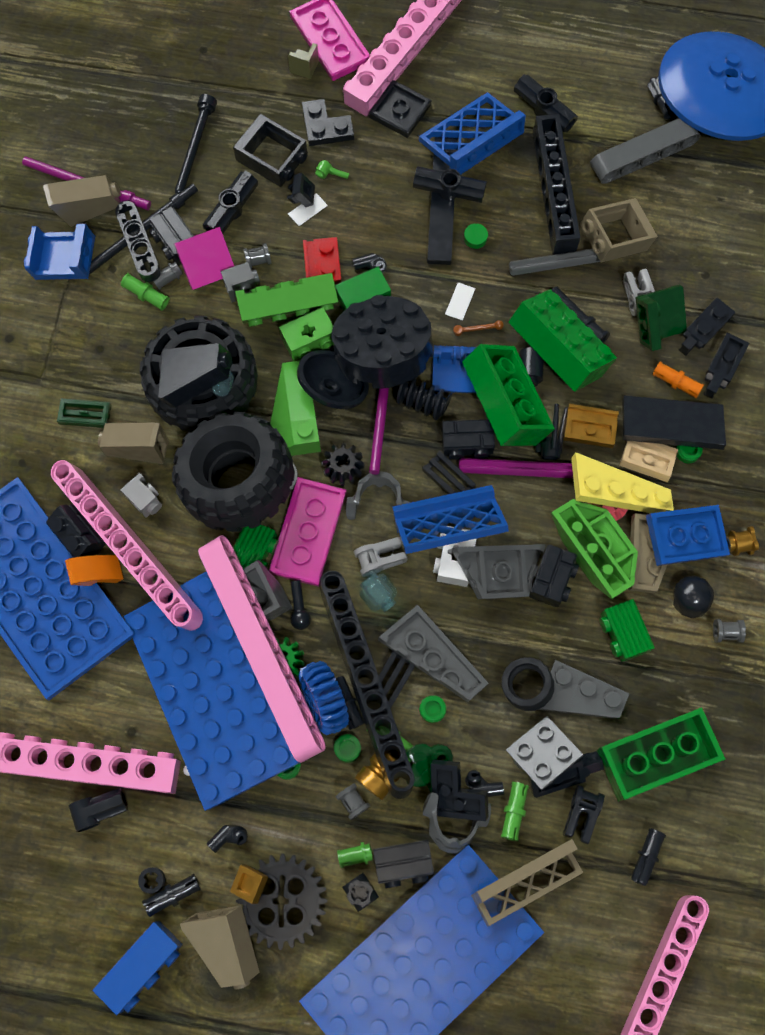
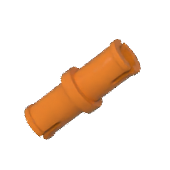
M661 361L652 374L671 384V388L675 390L678 388L694 398L698 397L704 387V384H700L685 376V372H678Z

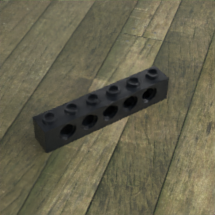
M559 114L536 116L533 139L552 255L577 251L580 242V232Z

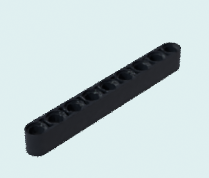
M328 571L321 578V597L387 789L394 798L404 799L412 792L415 781L414 774L345 580L339 572ZM330 584H334L338 586V588L328 589L327 586ZM337 607H344L346 611L339 613L336 612L334 609ZM345 630H352L355 634L352 636H345L342 632ZM354 653L361 654L363 658L360 660H354L350 656ZM367 677L372 682L364 685L359 682V679ZM374 701L379 703L381 707L373 710L367 704ZM386 727L390 733L380 735L376 732V728ZM388 752H395L399 759L389 761L384 755ZM404 778L408 782V786L399 788L394 784V780Z

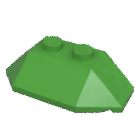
M572 499L551 513L563 544L569 552L577 555V564H579L582 571L595 587L610 599H613L634 585L638 551L607 509Z

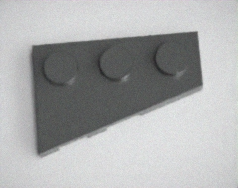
M557 660L554 661L550 671L554 679V693L551 700L538 710L584 714L586 716L612 719L620 718L629 693Z

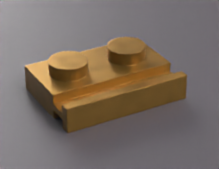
M569 404L564 441L607 448L614 447L619 411Z

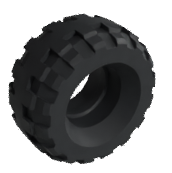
M194 316V319L186 320L183 317L174 320V325L168 328L167 326L161 328L156 333L157 337L155 340L148 342L144 350L145 356L143 361H140L141 384L153 410L169 425H175L182 431L192 433L198 428L197 424L205 419L207 421L215 418V415L225 412L226 414L234 415V412H245L249 408V402L252 397H255L257 390L258 373L256 361L245 337L237 328L235 330L233 327L231 328L228 322L216 318L209 320L207 316ZM219 343L231 353L232 366L228 379L174 408L169 407L158 399L163 350Z
M225 412L215 415V418L212 420H203L197 424V429L192 433L188 432L182 439V447L177 448L174 456L172 482L179 499L198 522L201 521L207 527L222 531L225 528L227 532L242 531L243 527L249 526V528L253 529L262 525V520L267 517L271 519L278 513V506L281 503L285 504L291 492L290 486H292L295 470L292 463L293 459L285 440L267 420L255 415L251 416L245 412H234V415H229ZM239 463L255 464L252 474L239 485L231 488L217 487L221 475L228 468Z

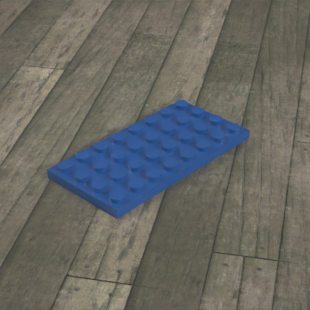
M17 477L0 489V635L47 700H51L131 640L135 634L98 583L91 586L70 584L65 560L73 557L48 527L46 521L49 517L23 482Z
M206 571L180 585L203 614L202 624L196 630L190 631L175 626L154 601L123 616L135 634L132 636L205 811L300 764L293 757ZM173 593L170 594L168 603L173 599ZM189 611L184 615V622L189 618Z
M467 845L301 998L299 1002L325 1035H439L545 932L523 907L487 927L471 895L499 879L475 851ZM505 890L498 893V895L504 896ZM509 893V897H508V898L517 901V900L513 897V895H512L511 893ZM491 897L483 902L491 918L500 913L501 900ZM507 903L506 909H508L509 907H511V906H513V905Z

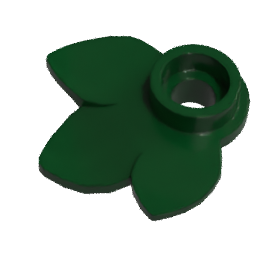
M421 743L414 745L406 752L407 757L414 763L411 767L415 778L413 786L422 787L427 785L429 792L432 793L431 763L433 760H437V757L441 754L444 755L443 761H453L451 750L442 744L430 747Z

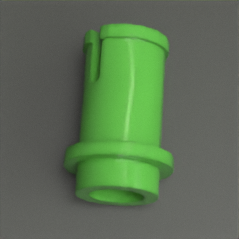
M361 842L360 846L337 850L340 868L363 862L367 865L368 861L373 860L370 843L364 844V842Z

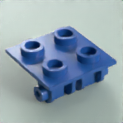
M434 345L432 385H435V392L444 389V392L476 393L462 363L476 347Z

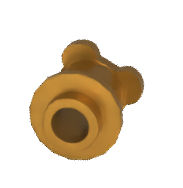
M753 526L747 527V530L743 532L729 531L726 539L729 552L733 556H738L741 552L753 555L754 551L759 550V543Z

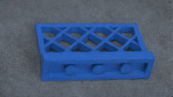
M487 92L420 135L419 142L450 166V169L457 170L461 175L523 134L526 115L520 110L516 113L512 112ZM487 102L493 106V109L480 108V106ZM466 115H477V120L463 119V117ZM479 115L493 116V120H479ZM495 116L507 117L503 121L495 120ZM449 126H460L459 131L446 130ZM462 126L476 127V131H462ZM479 127H492L487 132H478ZM442 137V142H432L430 138ZM445 137L459 138V142H445ZM461 138H474L470 143H461ZM444 149L458 151L454 152L449 156L447 153L444 152Z
M492 485L392 507L396 530L400 535L405 554L509 532L508 524L495 499ZM474 517L482 519L480 522L471 521ZM490 521L498 523L496 525L491 526L487 525ZM448 523L456 524L454 528L447 527L446 525ZM464 527L472 529L469 531H462ZM424 528L431 530L428 534L421 532ZM439 532L447 534L446 536L441 537L436 536ZM413 538L421 540L419 542L409 543Z

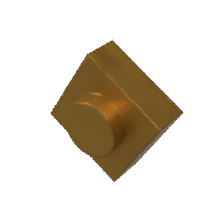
M240 865L230 892L251 904H258L268 876L248 865Z

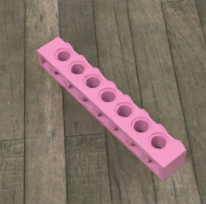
M417 0L416 3L413 2L406 15L398 19L391 33L385 35L381 45L371 52L366 63L359 66L352 80H348L343 88L344 104L367 117L392 80L396 81L462 0Z
M0 732V773L170 794L176 793L181 761L173 759L174 754L158 752L157 757L148 756L147 750L131 749V753L120 752L121 747L105 745L104 750L94 749V744L78 742L77 747L67 746L68 741L51 739L49 744L41 743L40 737L25 736L24 740L14 739V734ZM19 747L21 755L16 761H13L11 758L12 751ZM46 750L48 754L47 760L40 765L38 763V755ZM73 754L75 758L74 763L71 767L66 768L64 759L67 755ZM96 757H100L101 767L97 771H92L90 767L91 761ZM126 760L128 762V770L126 773L119 775L117 766L121 761ZM153 763L155 765V773L152 777L146 778L143 773L146 765Z

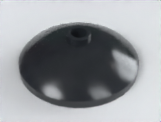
M312 351L303 356L298 364L297 378L301 387L313 400L326 407L351 409L360 405L368 394L369 384L367 382L359 381L358 384H355L343 375L333 351Z

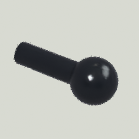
M301 580L291 581L294 612L290 617V622L295 629L304 630L310 625L311 616L304 609Z

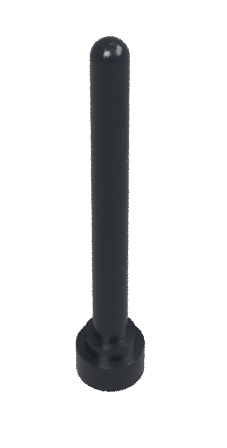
M201 94L197 103L200 113L175 188V193L178 194L186 188L208 116L215 112L217 100L208 94Z

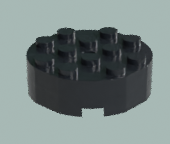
M376 295L360 303H353L341 313L332 329V343L336 362L343 375L355 384L363 381L372 383L373 388L384 389L411 381L424 372L428 359L433 355L431 322L420 306L400 297Z

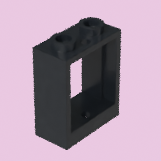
M262 114L256 118L233 147L236 161L279 187H282L286 181L293 177L295 169L299 164H303L308 156L305 139ZM266 137L293 151L279 170L252 155Z

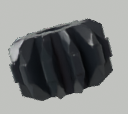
M343 442L341 449H338L333 444L332 452L326 451L324 453L326 460H323L321 464L326 469L323 473L325 477L331 476L330 482L332 484L340 480V486L343 487L345 480L354 484V477L360 478L362 476L360 470L365 467V464L360 460L363 458L361 452L355 453L356 447L354 445L346 449V443Z

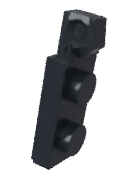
M716 298L686 329L683 334L686 340L682 343L679 351L687 356L695 346L698 349L704 348L736 312L719 298Z
M728 332L726 333L705 374L704 380L709 382L703 395L713 399L719 387L725 389L728 386L750 344L749 342Z
M597 751L583 754L580 759L543 790L528 776L531 792L534 798H538L586 782V777L590 776L591 773L604 770V766Z

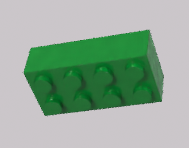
M551 289L523 301L508 322L574 392L601 378L617 359L611 352V349L603 344L594 334L593 330L587 327L577 317V314L569 309L559 295Z
M479 344L462 361L501 446H536L555 430L515 346Z
M702 707L596 750L603 761L605 773L618 802L725 760Z

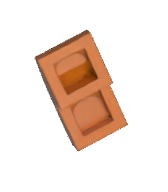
M116 555L83 556L65 560L71 585L91 586L97 582L118 583L123 580L119 559Z

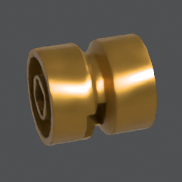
M374 753L369 759L371 765L364 766L355 779L377 798L383 800L389 791L378 759ZM388 753L384 755L387 760L396 761Z

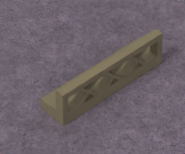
M572 839L471 895L487 927L583 873L572 853L577 850ZM566 857L573 869V872L568 875L555 872L558 860ZM552 864L551 870L545 868ZM538 871L549 875L547 887L543 889L532 885L534 874ZM529 877L527 883L522 882V880ZM554 877L560 878L559 880L553 883ZM515 884L526 888L524 899L520 902L508 898L511 886ZM505 890L504 896L498 895V893ZM531 890L536 891V893L529 896ZM491 897L502 901L500 913L492 918L483 903ZM507 903L513 905V906L509 907L508 909H506Z

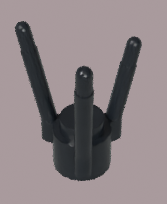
M556 403L554 405L553 426L555 430L552 431V437H545L543 442L535 446V453H541V459L557 460L561 458L568 407L564 408L558 436L559 404Z

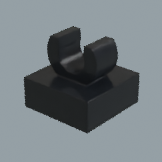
M303 173L294 175L293 183L288 186L292 195L287 196V199L293 204L300 202L305 207L314 205L315 185Z

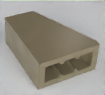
M106 175L43 185L48 206L70 227L116 209L120 203V188L116 182L113 183Z
M105 423L104 430L99 433L98 446L106 456L164 464L169 441L160 423Z
M241 905L195 913L180 923L182 931L221 988L233 986L234 989L244 988L250 984V980L260 973Z

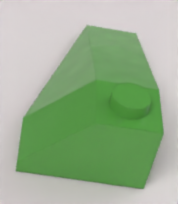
M300 360L282 363L270 422L271 426L274 429L276 428L285 440L291 456L321 452L313 399L304 391L297 378V367Z

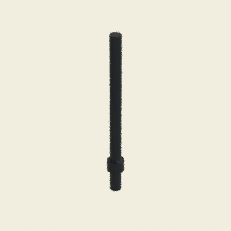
M192 183L181 193H175L171 196L168 203L143 221L145 230L147 231L151 228L149 220L154 216L162 214L163 211L170 207L179 210L184 206L185 201L198 192L197 187ZM134 228L128 235L135 236L140 232V229ZM124 236L91 261L89 275L128 246Z

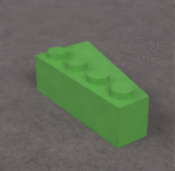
M332 273L299 279V282L295 283L294 281L281 282L272 288L270 286L255 287V289L248 293H245L244 290L235 291L243 324L248 323L249 327L262 325V320L272 318L273 322L287 319L286 315L296 313V317L309 314L311 309L323 307L325 311L334 309L333 305L338 303Z

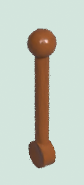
M498 320L492 324L469 327L456 325L453 332L456 336H460L463 332L491 328L500 330L504 324L501 320Z

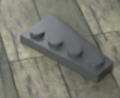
M418 605L378 637V641L467 703L489 684Z

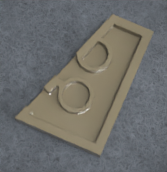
M635 513L631 516L630 541L638 551L635 582L629 590L654 594L659 589L667 565H656L646 515Z

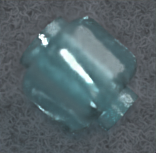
M375 572L359 585L361 587L359 596L371 611L375 612L382 609L383 612H386L396 604L394 598L398 591L385 574L377 575Z

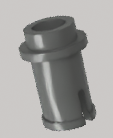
M170 262L167 263L168 266L161 270L159 278L153 281L159 290L174 279H180L179 276L183 273L176 262L172 264Z

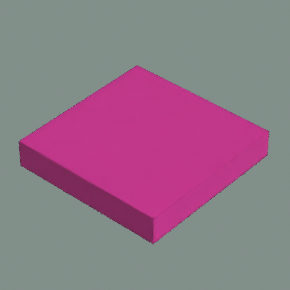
M220 227L174 243L191 290L223 279L221 271L234 267Z

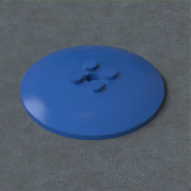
M710 31L686 36L668 49L659 68V87L670 109L682 121L704 134L725 140L744 141L765 136V48L736 34Z

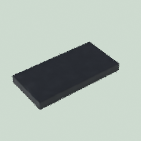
M626 395L623 397V440L724 450L726 435L724 407L722 404Z

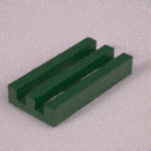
M61 398L57 422L60 425L104 428L105 423H108V419H110L109 410H111L112 405L110 402ZM65 407L103 409V412L68 410ZM64 416L100 418L101 420H98V419H85V418H73V417H64Z

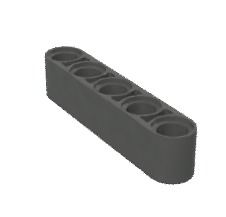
M679 118L597 154L590 161V166L600 182L606 184L692 146L699 140L700 134L696 129Z

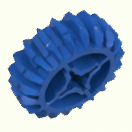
M318 661L301 668L299 671L300 688L320 732L325 735L335 734L347 727L349 722L348 708L345 704L342 690L330 667L325 662Z

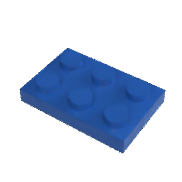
M719 505L646 515L657 566L730 555Z

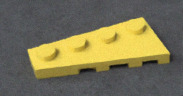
M575 452L572 456L576 501L646 513L674 510L670 489Z

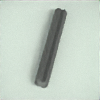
M592 248L511 261L509 263V271L514 276L600 262Z

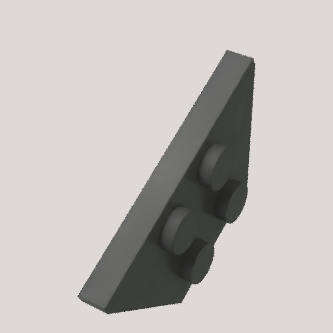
M545 544L453 548V553L478 600L529 597L532 580L539 568L537 562L540 553H543L545 550Z

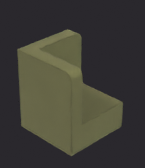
M313 43L309 52L297 49L296 53H289L290 73L308 79L312 78L319 63L317 44Z

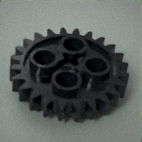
M281 854L279 862L276 861L273 855H270L268 865L260 859L259 865L261 869L258 870L252 867L274 880L276 885L275 891L272 894L268 895L262 892L258 904H251L242 898L236 900V903L243 904L246 924L251 926L249 935L251 936L256 932L259 934L256 943L259 944L266 938L268 939L267 948H271L274 941H277L279 950L283 949L285 941H288L289 946L294 948L295 938H298L303 944L305 943V932L311 936L315 934L311 927L312 924L321 926L322 923L316 917L317 915L326 914V911L320 908V904L327 903L328 899L321 898L320 893L327 889L317 885L321 881L322 876L313 878L312 874L316 869L315 867H311L308 870L305 869L307 860L304 859L298 865L296 864V855H293L289 862L286 861L285 854ZM284 875V898H289V903L284 905V926L281 928L279 926L280 904L275 903V898L281 895L280 876ZM293 878L301 879L304 884L303 891L298 895L293 894L289 890V883ZM266 907L271 908L275 913V919L271 924H265L260 917L261 911ZM294 907L301 909L303 912V920L299 924H293L288 917L290 909Z

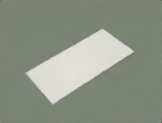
M316 193L314 195V205L305 207L301 204L288 213V215L300 226L328 205Z
M458 283L445 315L463 320L475 288Z

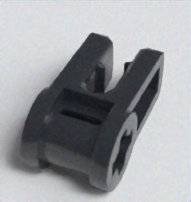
M577 785L572 797L563 836L573 837L576 826H578L580 814L585 812L586 818L583 828L580 830L579 840L588 845L597 818L603 807L605 795L584 790L583 786ZM582 799L591 801L593 804L584 802Z

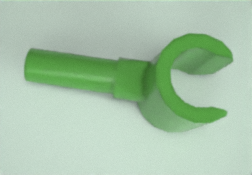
M326 160L321 161L316 167L315 174L322 179H325L328 173L346 179L349 177V173L333 168Z

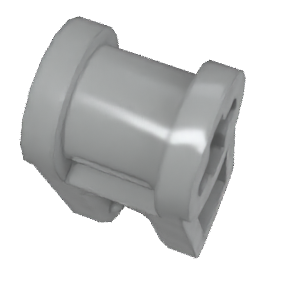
M647 269L640 270L637 279L641 291L637 287L636 278L632 272H625L623 277L630 312L633 316H637L635 297L655 291Z
M400 537L364 545L354 550V555L359 559L362 567L360 570L362 577L371 576L382 570L407 562L408 558L405 552L392 553L384 558L379 557L381 554L390 551L394 552V550L399 549L402 545Z

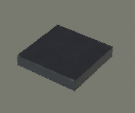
M392 80L370 110L369 118L408 138L430 108L432 100Z

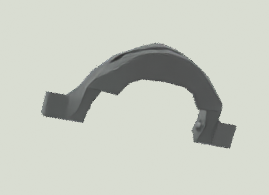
M382 471L377 475L369 473L359 481L355 495L347 497L346 515L349 520L355 519L361 495L367 487L373 484L377 487L384 485L390 487L396 496L397 506L410 502L403 500L400 483L390 473Z
M430 793L424 802L423 815L430 819L429 835L439 849L447 853H459L472 842L479 827H487L490 820L491 804L488 803L489 817L487 821L473 820L470 834L466 839L461 841L457 838L448 839L442 834L437 821L438 794Z

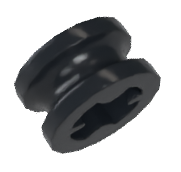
M153 867L142 871L138 880L141 890L149 894L162 890L166 882L163 871ZM149 873L150 875H154V873L158 875L156 878L157 887H154V885L150 886V888L147 887L148 879L146 876Z

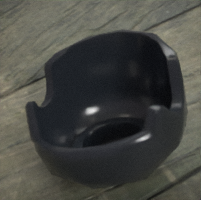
M685 576L676 584L673 605L681 615L689 618L702 617L712 606L714 591L706 579L697 576Z

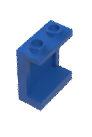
M76 224L75 232L44 233L38 226H32L31 234L28 237L27 256L24 258L25 269L35 280L88 279L95 235L86 224Z

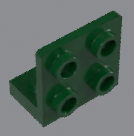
M676 285L635 297L640 343L651 351L662 349L661 340L663 338L686 331L687 323L683 286Z

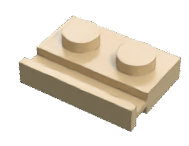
M627 441L619 466L668 482L672 474L678 449L664 444Z

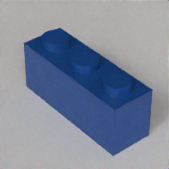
M160 921L153 922L92 991L116 1015L124 1010L129 1013L140 1001L138 994L145 987L149 990L159 980L161 976L158 972L165 964L170 967L180 956L181 953L178 949L183 944Z

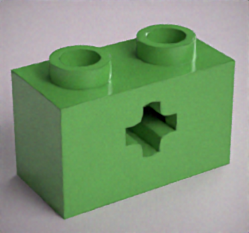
M323 307L279 327L281 339L293 361L301 360L303 356L312 351L328 349L333 345V325Z

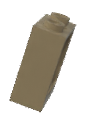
M636 198L589 209L580 223L583 232L586 234L593 251L597 254L601 263L647 251L658 237ZM621 219L632 240L612 245L601 224Z

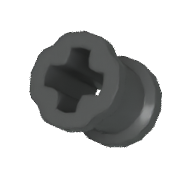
M263 243L261 247L249 250L247 248L243 249L246 262L249 263L251 269L253 266L264 263L272 264L266 243Z
M721 619L714 620L713 638L716 643H720L722 640H736L739 643L745 641L746 626L744 620H737L736 622H722Z
M355 783L335 796L337 800H341L348 811V818L350 820L356 818L370 807V804L365 803L356 790L357 786Z

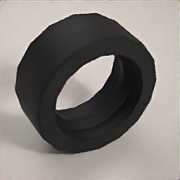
M532 657L519 658L506 667L502 676V690L505 697L516 708L524 711H536L544 707L551 700L554 693V679L548 667L540 660ZM525 669L535 670L543 678L544 686L541 693L532 699H522L513 690L514 677Z

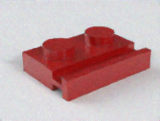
M337 237L313 239L314 241L309 242L303 240L306 278L332 273L334 284L341 283Z

